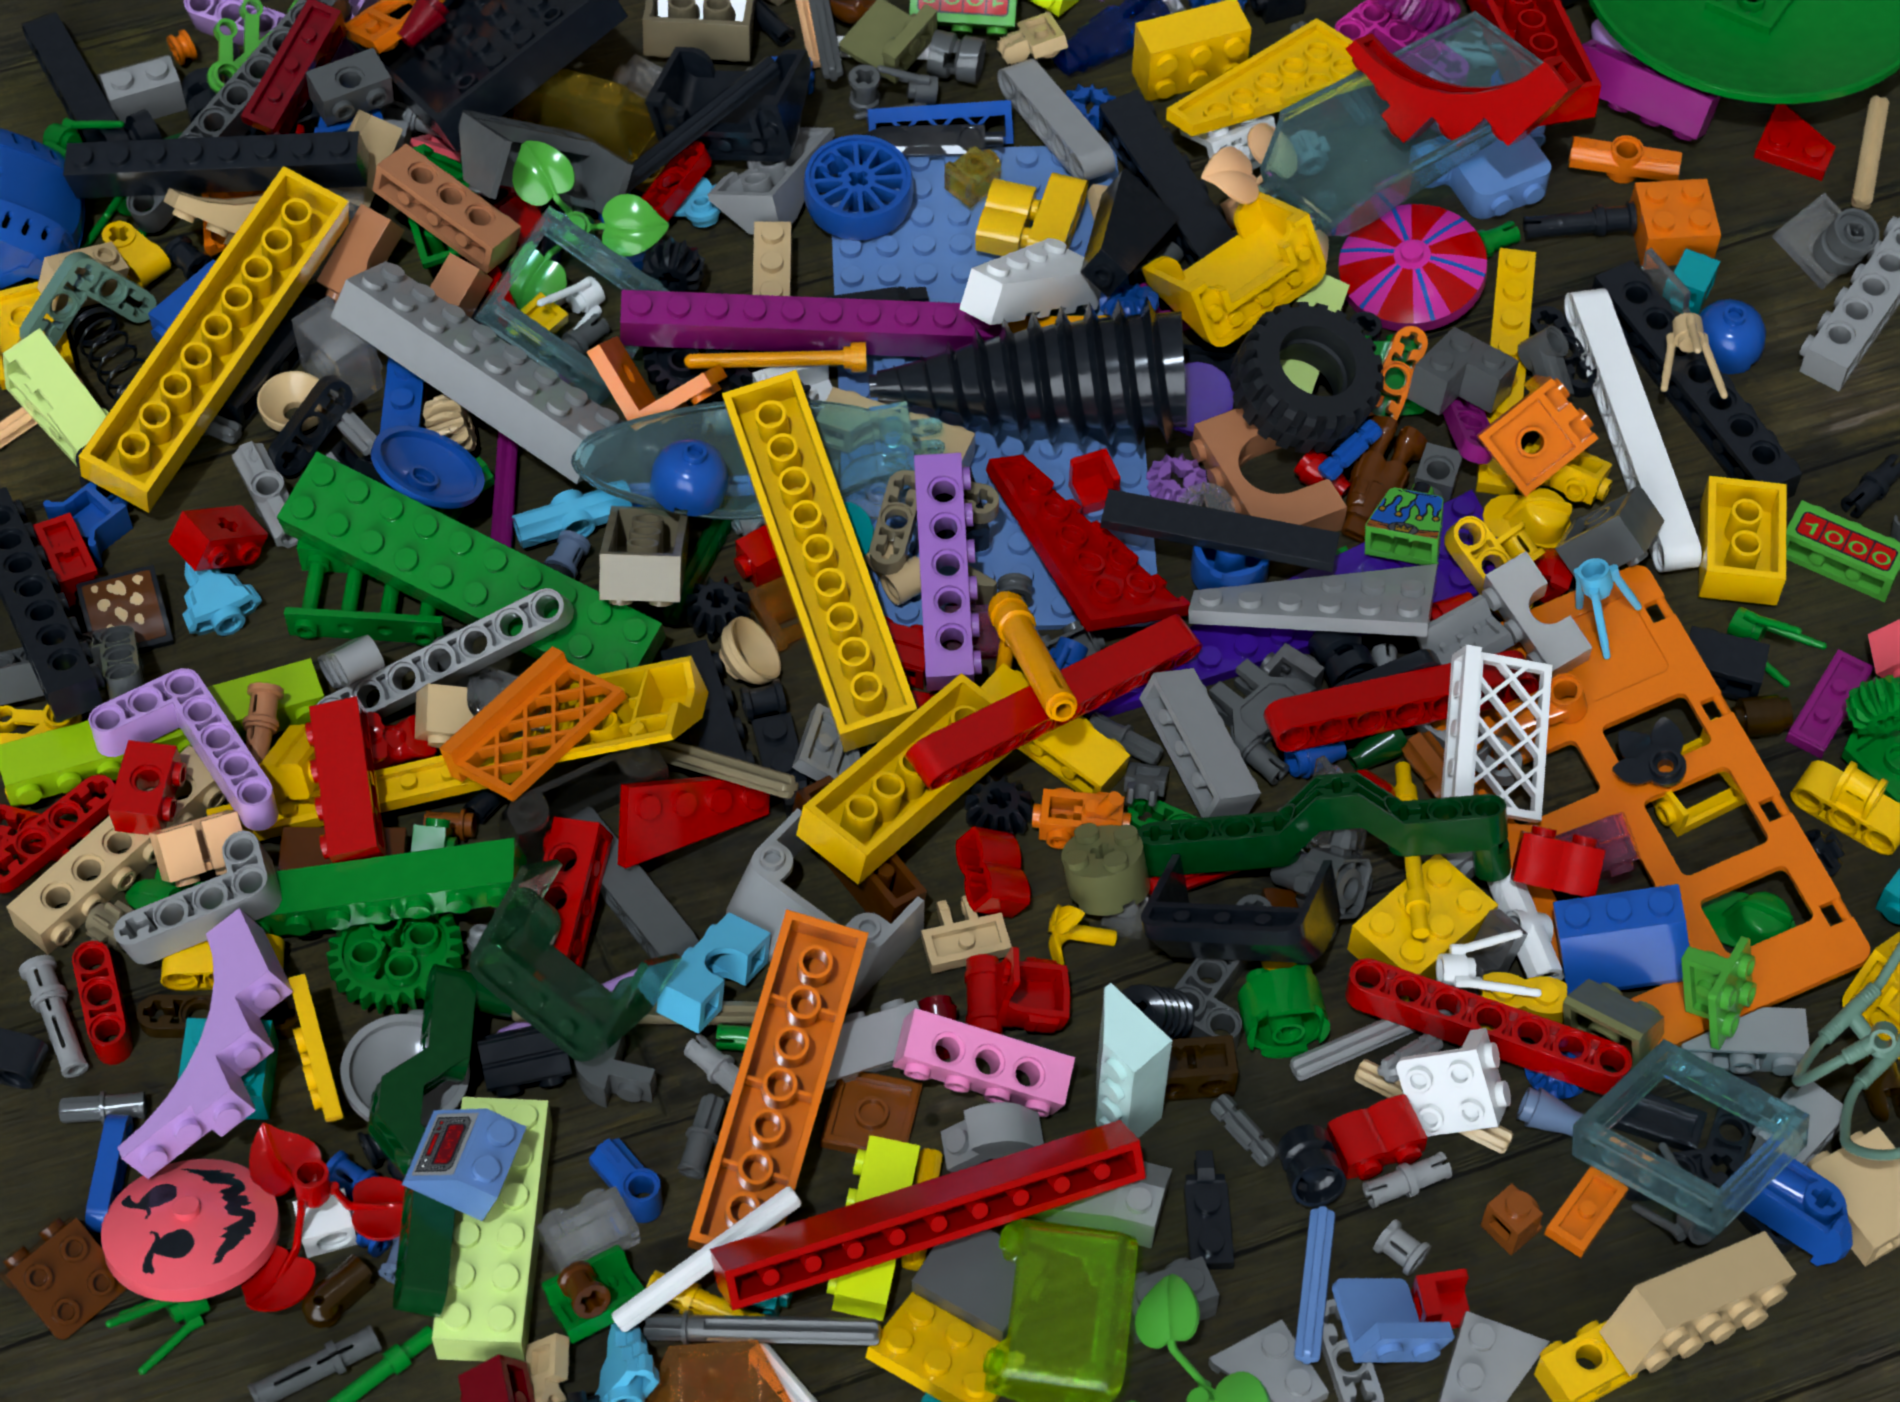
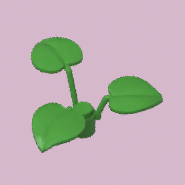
M525 141L521 145L513 169L512 181L514 189L524 202L535 206L546 205L553 198L555 203L566 214L561 223V229L565 238L548 250L545 256L535 248L526 247L518 251L510 260L506 271V285L515 302L517 311L519 312L540 292L548 296L567 287L565 269L560 263L550 259L560 250L571 245L572 241H588L593 237L595 231L604 230L602 244L605 250L616 256L630 257L640 254L655 245L669 229V223L647 201L632 194L617 195L607 202L602 212L604 223H595L589 214L573 211L559 196V194L569 192L575 185V172L571 162L562 152L551 145L539 141Z
M1175 1274L1163 1277L1141 1301L1135 1317V1328L1138 1338L1146 1346L1152 1349H1159L1167 1345L1170 1353L1198 1383V1387L1188 1394L1186 1402H1271L1265 1386L1256 1376L1244 1371L1235 1372L1223 1378L1218 1383L1216 1389L1211 1387V1382L1206 1380L1177 1347L1176 1341H1186L1195 1334L1200 1317L1199 1305L1192 1288L1183 1278Z

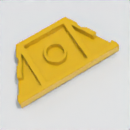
M304 973L289 977L301 1025L300 1028L293 1029L314 1109H323L326 1123L344 1119L306 975Z

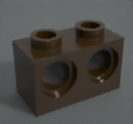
M1233 1035L1171 1039L1172 1046L1164 1101L1219 1097L1224 1093L1234 1096L1238 1068Z

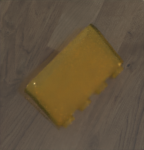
M562 68L505 113L506 118L570 130L586 135L629 163L638 158L655 134L648 108L645 104L646 98L623 84Z

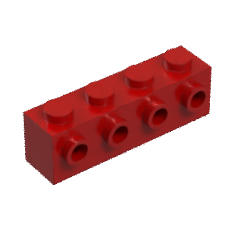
M357 696L309 706L311 722L305 723V730L309 745L311 747L314 746L316 759L310 760V769L315 784L319 783L320 796L315 797V808L319 820L324 821L325 834L319 837L323 857L330 859L332 863L387 856L368 713Z

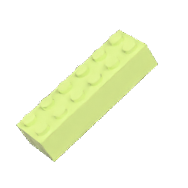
M462 1097L461 1109L487 1108L526 1126V1130L500 1194L483 1221L455 1209L447 1296L441 1315L434 1317L432 1341L437 1359L487 1361L501 1354L526 1362V1345L529 1338L552 1132L549 1101Z

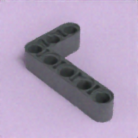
M120 625L82 634L83 638L79 639L78 642L86 640L94 660L90 667L98 665L110 700L146 684L144 665L133 627ZM23 647L0 652V706L44 696Z

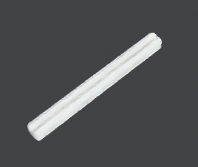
M785 1187L612 1313V1319L622 1332H628L714 1269L710 1254L711 1248L767 1231L799 1208L801 1200L791 1187Z

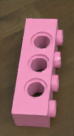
M915 1008L903 1020L892 1067L904 1070V1074L912 1079H935L945 1082L944 1086L949 1090L961 1093L971 1090L984 1094V1099L991 1103H1016L1038 1112L1039 1117H1047L1065 1106L1075 1057ZM936 1045L948 1050L951 1058L950 1062H945L937 1056L935 1051ZM976 1058H982L989 1064L990 1074H984L977 1068ZM1016 1070H1021L1027 1074L1030 1080V1087L1019 1083L1016 1078Z

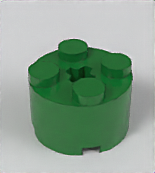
M1298 964L1291 968H1279L1270 971L1265 968H1258L1246 975V983L1238 993L1237 1003L1247 1044L1252 1051L1256 1047L1261 1050V1054L1264 1057L1288 1058L1309 1051L1307 1044L1318 1038L1319 1044L1326 1039L1330 1032V1022L1320 983L1309 965Z

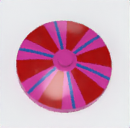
M1399 205L1381 210L1369 216L1353 229L1345 240L1340 252L1338 265L1339 280L1350 285L1345 299L1356 313L1366 311L1375 314L1381 320L1382 328L1398 331L1406 326H1416L1423 331H1428L1457 320L1476 303L1486 283L1487 254L1484 243L1477 231L1459 215L1432 205Z

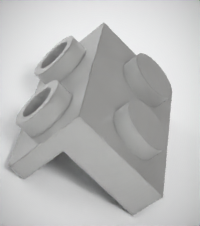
M1482 595L1476 596L1431 621L1427 637L1416 636L1420 650H1433L1442 665L1451 663L1452 655L1466 644L1482 647L1481 652L1491 654L1500 653L1515 645L1511 632L1492 616L1487 600Z

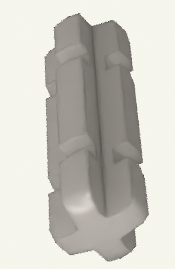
M1423 1034L1419 1039L1413 1040L1394 1052V1054L1384 1058L1381 1061V1065L1378 1066L1377 1072L1380 1076L1384 1077L1386 1082L1393 1083L1399 1080L1396 1065L1400 1058L1439 1052L1443 1048V1041L1437 1037Z

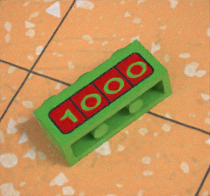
M910 0L909 15L917 14L927 4L937 10V28L938 26L952 27L951 32L972 34L973 28L987 29V35L1007 36L1008 31H1015L1017 0Z
M1802 500L1786 529V560L1885 602L1900 573V542L1892 537H1886L1865 528L1855 521H1849L1828 512L1823 507L1812 505Z

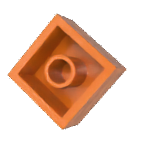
M1707 178L1635 183L1630 201H1634L1636 207L1637 231L1633 236L1641 267L1678 265L1686 248L1700 254H1705L1710 258H1715L1721 232Z

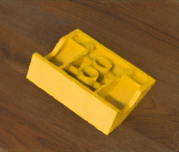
M692 656L595 675L624 689L627 698L557 763L674 740L702 719L709 692ZM574 680L564 690L579 687V682ZM603 694L588 697L587 705L600 703L607 696ZM579 699L559 703V711L579 707ZM551 705L546 706V713H551ZM579 719L559 723V731L573 728L579 723ZM551 725L544 727L543 734L551 733ZM537 730L531 731V737L542 734ZM551 745L531 749V757L545 754L551 748Z

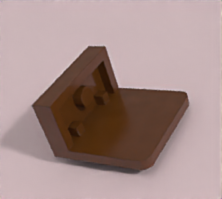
M57 1217L38 1232L42 1239L30 1249L22 1245L2 1261L6 1268L0 1272V1278L7 1287L15 1288L53 1336L61 1340L72 1335L127 1289L113 1276L107 1266L102 1248L77 1217L67 1218L64 1221Z

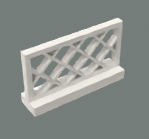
M1466 644L1452 655L1441 798L1473 795L1474 784L1483 777L1493 792L1504 799L1507 818L1538 823L1542 821L1553 665L1481 652L1482 647ZM1483 664L1496 666L1506 680L1492 690L1482 677ZM1510 669H1514V670H1518V671H1516V672L1513 674ZM1524 671L1540 674L1539 691L1532 696L1528 694L1516 678ZM1507 684H1510L1523 701L1511 713L1496 695ZM1481 691L1485 694V696L1482 699ZM1536 698H1538V705L1534 702ZM1487 700L1491 702L1503 718L1491 728L1487 726L1479 715L1480 705ZM1525 707L1537 719L1536 729L1529 735L1526 734L1513 717ZM1504 723L1508 724L1520 740L1509 751L1503 747L1493 734ZM1478 729L1482 733L1480 737H1478ZM1533 737H1535V744L1531 740ZM1485 738L1500 757L1488 767L1477 756V744ZM1523 745L1534 758L1533 769L1526 774L1510 756ZM1501 762L1506 764L1517 779L1505 791L1490 773ZM1475 768H1476V770L1479 772V774H1478L1476 777H1475ZM1520 784L1531 797L1530 811L1518 809L1508 796Z

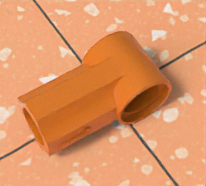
M1569 673L1558 674L1551 680L1548 726L1557 722L1572 724L1583 719L1587 713L1588 706L1582 681L1577 676ZM1574 696L1570 701H1560L1563 697ZM1518 698L1504 705L1511 713L1523 701ZM1536 698V699L1534 700V702H1535L1537 705H1538V698ZM1527 707L1513 716L1526 734L1532 733L1536 729L1537 719Z

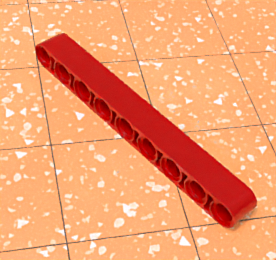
M1179 614L1171 615L1060 670L1077 700V709L1069 720L1059 722L1050 719L1031 685L920 739L906 752L905 757L930 790H935L1148 683L1153 673L1172 671L1184 665L1200 652L1203 645Z

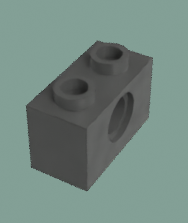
M374 48L306 72L309 97L326 126L346 121L356 116L359 109L368 112L394 102L391 76Z

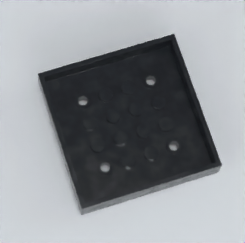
M445 0L442 4L448 9L449 13L445 17L446 22L418 42L414 48H411L400 39L394 49L380 54L377 53L391 76L393 93L457 152L460 150L458 125L463 110L503 116L625 20L628 15L618 0ZM407 4L388 16L398 20L411 10L413 6ZM345 35V38L356 54L368 50V48L348 39Z

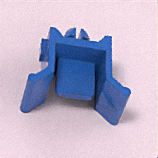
M91 481L64 502H51L50 500L43 502L48 520L69 512L71 513L83 540H88L90 553L96 568L103 567L102 552L133 529L127 509L130 502L111 492L110 496L104 497L100 486Z

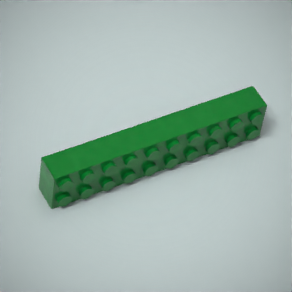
M317 451L277 515V519L286 534L467 625L540 589L549 588L557 591L572 603L574 609L573 618L565 628L519 650L537 660L553 646L564 652L567 662L593 675L651 664L666 639L661 622L627 605H613L609 603V600H599V591ZM557 600L548 602L544 607V617L546 619L552 618L557 614L559 609ZM516 618L509 624L508 633L511 637L521 632L523 628L522 618Z

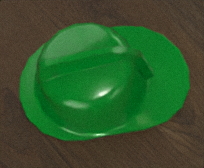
M1730 891L1705 902L1701 907L1720 942L1734 948L1741 936L1750 938L1751 946L1796 927L1790 909L1784 900L1766 891L1754 892L1750 895L1743 892Z

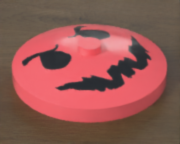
M191 1159L168 1164L149 1179L141 1176L121 1191L110 1205L101 1228V1243L107 1266L119 1283L132 1292L146 1298L166 1302H187L219 1295L235 1288L253 1276L273 1253L280 1234L278 1205L275 1196L266 1193L259 1185L255 1184L250 1177L249 1169L242 1165L218 1159Z

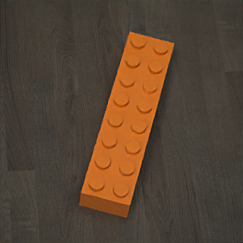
M786 909L688 1240L689 1248L700 1250L785 1187H791L795 1191L869 933ZM787 1216L768 1230L784 1226Z

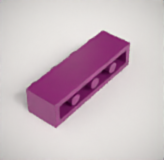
M1594 39L1582 44L1602 84L1599 98L1608 101V107L1622 113L1631 111L1640 115V120L1645 124L1659 127L1661 124L1673 130L1672 134L1686 141L1697 140L1706 134L1721 96L1707 93L1673 80L1641 62L1638 58Z

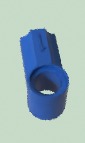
M608 1138L599 1144L594 1153L589 1157L590 1166L624 1204L625 1212L631 1220L638 1223H649L655 1220L663 1209L661 1184L658 1175L651 1169L645 1168L619 1138ZM640 1193L650 1194L645 1198L634 1197L635 1195Z

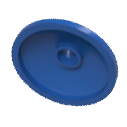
M395 426L382 431L372 445L371 460L384 483L389 488L432 509L451 510L468 506L478 499L483 490L484 474L476 459L460 444L444 435H439L438 432L415 426Z

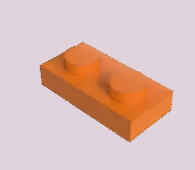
M1592 1164L1551 1220L1544 1235L1579 1258H1582L1627 1195L1629 1187Z

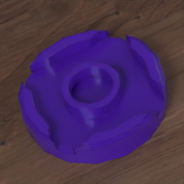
M1202 362L1185 364L1187 427H1175L1174 429L1192 437L1194 424L1231 411L1234 406V392L1230 387V380L1226 374L1212 364Z

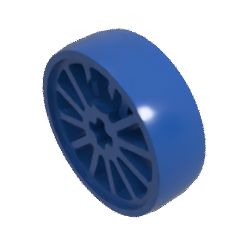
M848 135L827 142L810 158L804 173V201L813 221L829 234L848 240L878 238L896 229L909 213L913 200V175L908 160L893 144L873 136ZM880 199L889 202V204L884 205ZM842 200L837 208L831 206L834 203ZM871 207L875 210L871 212H864L865 210H868ZM848 209H849V210H852V211H856V212H858V213H852V212H847V211H848Z

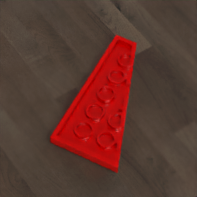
M1023 454L989 459L985 471L1087 632L1163 620L1174 614H1179L1180 616H1187L1189 614L1190 602L1185 597L1181 596L1177 599L1165 588L1167 582L1159 574L1151 576L1138 564L1139 557L1108 529L1100 528V522L1096 520L1091 523L1080 513L1082 507L1074 499L1071 498L1066 501L1053 489L1054 482Z

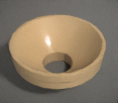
M302 371L283 372L270 378L261 387L257 397V406L263 421L270 428L281 432L289 421L285 418L286 412L292 408H298L319 379L312 374ZM318 404L316 409L325 415L326 410ZM315 416L307 418L302 425V432L317 425L318 418Z
M740 616L733 619L723 628L719 657L730 676L736 680L741 679L751 684L763 685L780 675L781 660L772 639L760 625L747 617Z

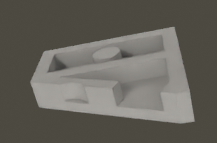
M1282 1319L1209 1358L1208 1365L1217 1374L1221 1371L1226 1375L1244 1371L1256 1376L1265 1386L1271 1402H1322L1328 1398L1329 1391L1312 1365L1303 1364L1302 1361L1295 1359V1339Z

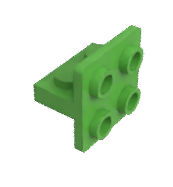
M1744 936L1740 937L1729 959L1721 957L1712 951H1703L1690 946L1687 947L1681 958L1685 1011L1709 1019L1711 1048L1717 1050L1721 1049L1727 1037L1732 1038L1735 1035L1743 1007H1749L1756 995L1757 984L1752 980L1756 959L1755 956L1751 955L1750 938Z

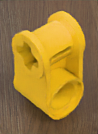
M115 221L103 229V243L112 241L129 267L127 278L143 288L171 269V263L166 253L157 244L143 236L131 224L124 221Z

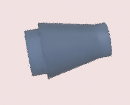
M1528 1087L1520 1102L1516 1118L1524 1121L1525 1127L1575 1137L1581 1127L1584 1114L1574 1110L1541 1087L1538 1090Z

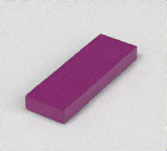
M1838 649L1789 730L1785 741L1821 759L1847 716L1845 700L1849 697V691L1860 687V682H1867L1874 666Z

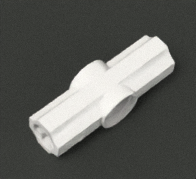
M1511 872L1500 881L1487 882L1492 898L1498 904V909L1503 911L1528 933L1517 954L1526 978L1545 976L1562 980L1564 978L1563 969L1551 944L1554 932L1553 922L1549 915L1537 911L1526 884L1511 880Z

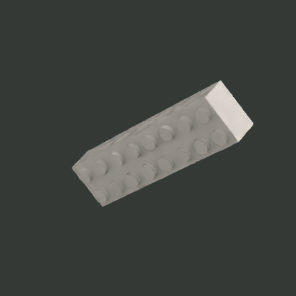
M385 261L346 279L330 316L331 318L574 483L581 482L613 462L630 425L619 419V416L613 410L598 405L588 398L586 392L577 387H572L558 378L555 371L541 366L527 357L524 350L510 345L496 336L493 329L478 324L468 317L463 309L449 304L438 297L432 288L418 283L407 276L398 265Z

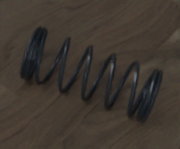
M95 307L84 311L75 319L71 326L70 334L73 340L79 344L81 353L88 358L90 367L97 372L98 380L106 386L107 394L116 403L130 384L129 381H132L136 374L126 379L121 385L109 384L112 375L129 367L134 361H139L142 364L145 361L136 358L138 354L137 348L133 345H128L129 336L126 332L119 331L120 322L114 312L106 307ZM99 312L111 315V317L101 318L93 322L84 331L80 339L76 337V328L86 317ZM112 320L111 325L103 334L94 339L83 340L86 333L94 325L101 321ZM116 334L125 336L126 341L124 345L115 347L104 357L92 356L95 346L106 343ZM83 346H92L89 354L84 351ZM125 347H130L134 350L132 359L125 360L112 371L101 370V365L105 359L116 356ZM92 359L101 360L98 368L93 365ZM100 373L110 374L106 382L102 379ZM109 387H119L115 396L111 393Z

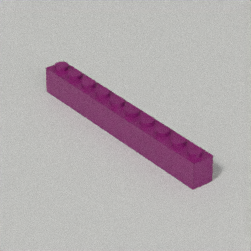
M621 290L620 341L623 346L783 352L843 350V346H851V342H866V355L921 357L922 355L923 357H930L945 352L948 341L954 349L972 343L975 327L984 341L998 336L1001 324L989 325L960 310L961 303Z

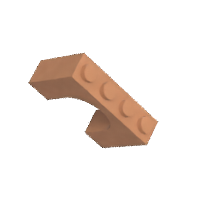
M361 204L316 280L328 288L325 295L337 302L346 279L387 261L405 230L387 217ZM449 253L430 288L434 290L438 297L449 304L460 307L471 318L493 279L481 269Z
M1236 408L1194 424L1193 440L1190 441L1192 456L1194 459H1197L1198 463L1201 462L1207 471L1210 486L1214 491L1219 490L1224 499L1226 511L1334 532L1342 529L1347 506L1331 480L1326 479L1290 493L1274 494L1257 489L1244 478L1240 469L1246 462L1281 447L1276 446L1277 441L1270 437L1265 440L1257 434L1259 429L1254 424L1249 426L1242 417L1244 414L1242 408Z

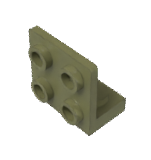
M876 0L839 42V49L862 64L873 66L876 69L879 65L907 71L931 43L933 34L937 30V10L925 4L917 14L909 15L886 0ZM880 72V75L892 81L893 83H896L900 79L898 77H894L889 74Z

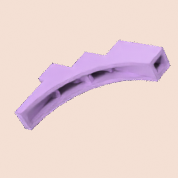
M240 908L206 933L213 956L214 984L211 1005L201 1039L185 1071L167 1098L147 1121L117 1147L121 1158L147 1179L209 1131L213 1130L222 1137L256 1111L241 1077L275 1051L260 1018L293 993V990L264 929Z

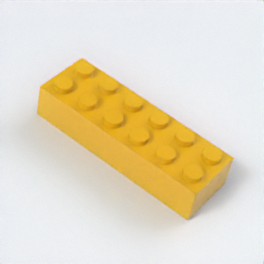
M960 673L803 805L796 836L859 885L1009 754L1007 753L935 790H930L905 757L906 752L920 739L997 702V700Z

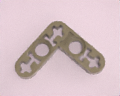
M901 470L895 472L890 477L870 545V563L877 572L884 575L897 573L906 562L917 521L915 471ZM971 482V490L963 491L966 496L964 503H972L973 523L986 524L992 522L999 513V495L992 486ZM904 486H911V489L907 491L905 504L901 503L900 490H903ZM980 500H987L983 508L976 507ZM899 515L907 520V524L902 528L894 529L889 527L886 521L892 516ZM888 540L892 541L893 554L890 555L889 559H883L882 555L886 553Z

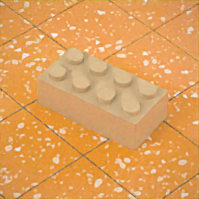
M1766 1231L1636 1285L1599 1332L1629 1376L1644 1369H1647L1649 1373H1653L1664 1367L1676 1355L1680 1354L1682 1358H1687L1700 1350L1704 1343L1710 1340L1714 1344H1719L1732 1336L1742 1326L1746 1330H1751L1760 1325L1768 1317L1766 1310L1787 1295L1788 1292L1785 1287L1796 1276V1272Z

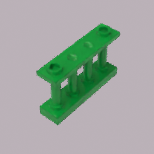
M298 540L297 553L301 569L308 571L302 607H285L284 610L289 635H296L305 639L314 637L354 639L369 635L373 640L411 642L421 646H428L436 638L446 635L443 616H435L436 609L422 601L419 615L396 614L400 590L386 583L380 613L357 611L362 579L366 573ZM326 572L347 573L341 610L318 609L323 577Z

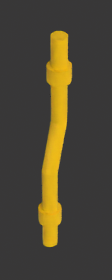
M1398 762L1394 767L1396 778L1394 790L1396 797L1402 801L1418 800L1417 787L1412 783L1410 764L1408 762ZM1421 856L1404 857L1408 889L1404 895L1405 910L1411 917L1413 936L1417 939H1423L1429 935L1427 913L1431 908L1430 896L1428 891L1424 889Z

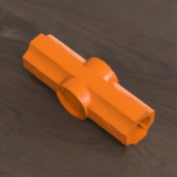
M1630 135L1619 136L1613 142L1573 136L1568 167L1605 172L1611 180L1620 184L1630 183L1636 177L1658 181L1678 180L1682 153L1645 147L1639 139Z

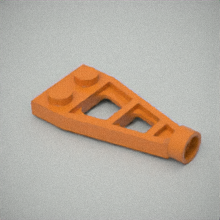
M381 0L371 5L345 23L347 38L368 49L374 48L379 54L394 49L398 45L399 40L402 39L401 36L397 35V32L402 28L411 10L398 20L388 15L407 4L413 6L416 0Z

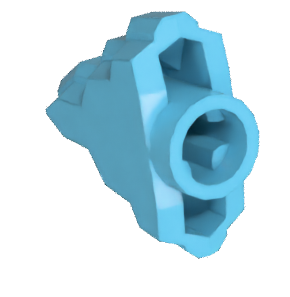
M185 562L184 575L189 589L184 595L187 609L182 615L189 634L196 633L201 636L215 631L220 636H228L239 631L245 624V617L255 612L257 606L262 602L251 584H242L235 574L222 573L219 568L194 571Z
M614 1323L610 1328L607 1341V1357L601 1368L599 1388L595 1395L600 1396V1402H645V1398L660 1382L659 1371L654 1366V1359L649 1354L647 1341L639 1325L637 1324L628 1332H622Z

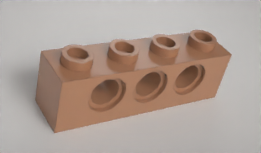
M404 144L377 164L372 191L488 274L515 252L521 226L408 144Z

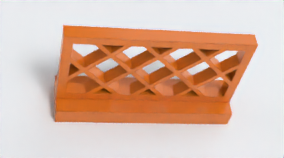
M552 646L439 749L451 777L461 782L469 778L514 802L627 697L624 689L567 662L564 652ZM574 680L579 682V687L564 690ZM603 694L607 696L600 703L587 705L588 697ZM579 699V707L559 711V703ZM551 705V713L537 715L543 708ZM579 719V723L573 728L559 731V723ZM551 725V733L531 737V729ZM523 731L522 739L508 741L517 732ZM551 745V748L545 754L531 757V749ZM523 751V759L502 763V755ZM494 757L493 765L480 767L488 758ZM522 771V775L511 785L502 781V775Z

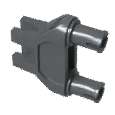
M1246 659L1236 667V673L1239 677L1234 680V685L1247 696L1245 699L1221 681L1209 690L1208 695L1212 697L1211 701L1218 714L1230 728V736L1235 746L1240 750L1245 764L1251 765L1271 785H1276L1278 783L1276 777L1282 780L1289 770V765L1265 747L1273 740V737L1264 720V711L1275 700L1319 690L1311 683L1301 679L1270 677L1249 659Z

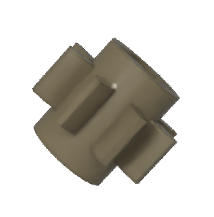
M117 900L114 905L108 901L96 905L88 914L85 922V927L88 930L86 934L91 937L90 941L102 942L108 949H112L115 952L124 950L114 937V927L123 915L134 911V909L120 900Z

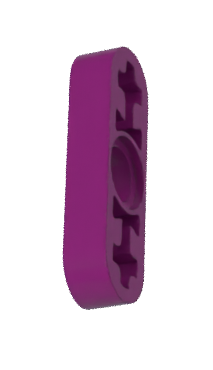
M1458 396L1442 413L1459 454L1470 462L1488 464L1492 461L1493 457L1476 436L1490 425L1483 409Z

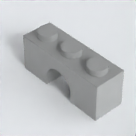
M1527 551L1486 574L1482 596L1486 598L1488 606L1492 611L1498 610L1506 621L1504 627L1511 632L1514 643L1520 642L1527 652L1526 660L1553 665V678L1558 674L1567 673L1588 661L1593 647L1571 615L1557 623L1546 624L1538 621L1531 614L1529 606L1545 596L1548 582Z

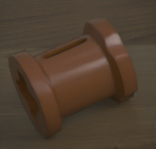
M575 1261L561 1271L557 1284L562 1293L572 1299V1309L579 1317L584 1319L594 1318L606 1310L610 1304L611 1295L608 1288L596 1280L597 1275L588 1262Z

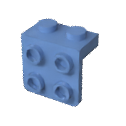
M1340 1278L1332 1285L1333 1295L1354 1363L1427 1362L1437 1358L1440 1355V1350L1455 1338L1450 1322L1419 1321L1409 1286L1403 1279Z

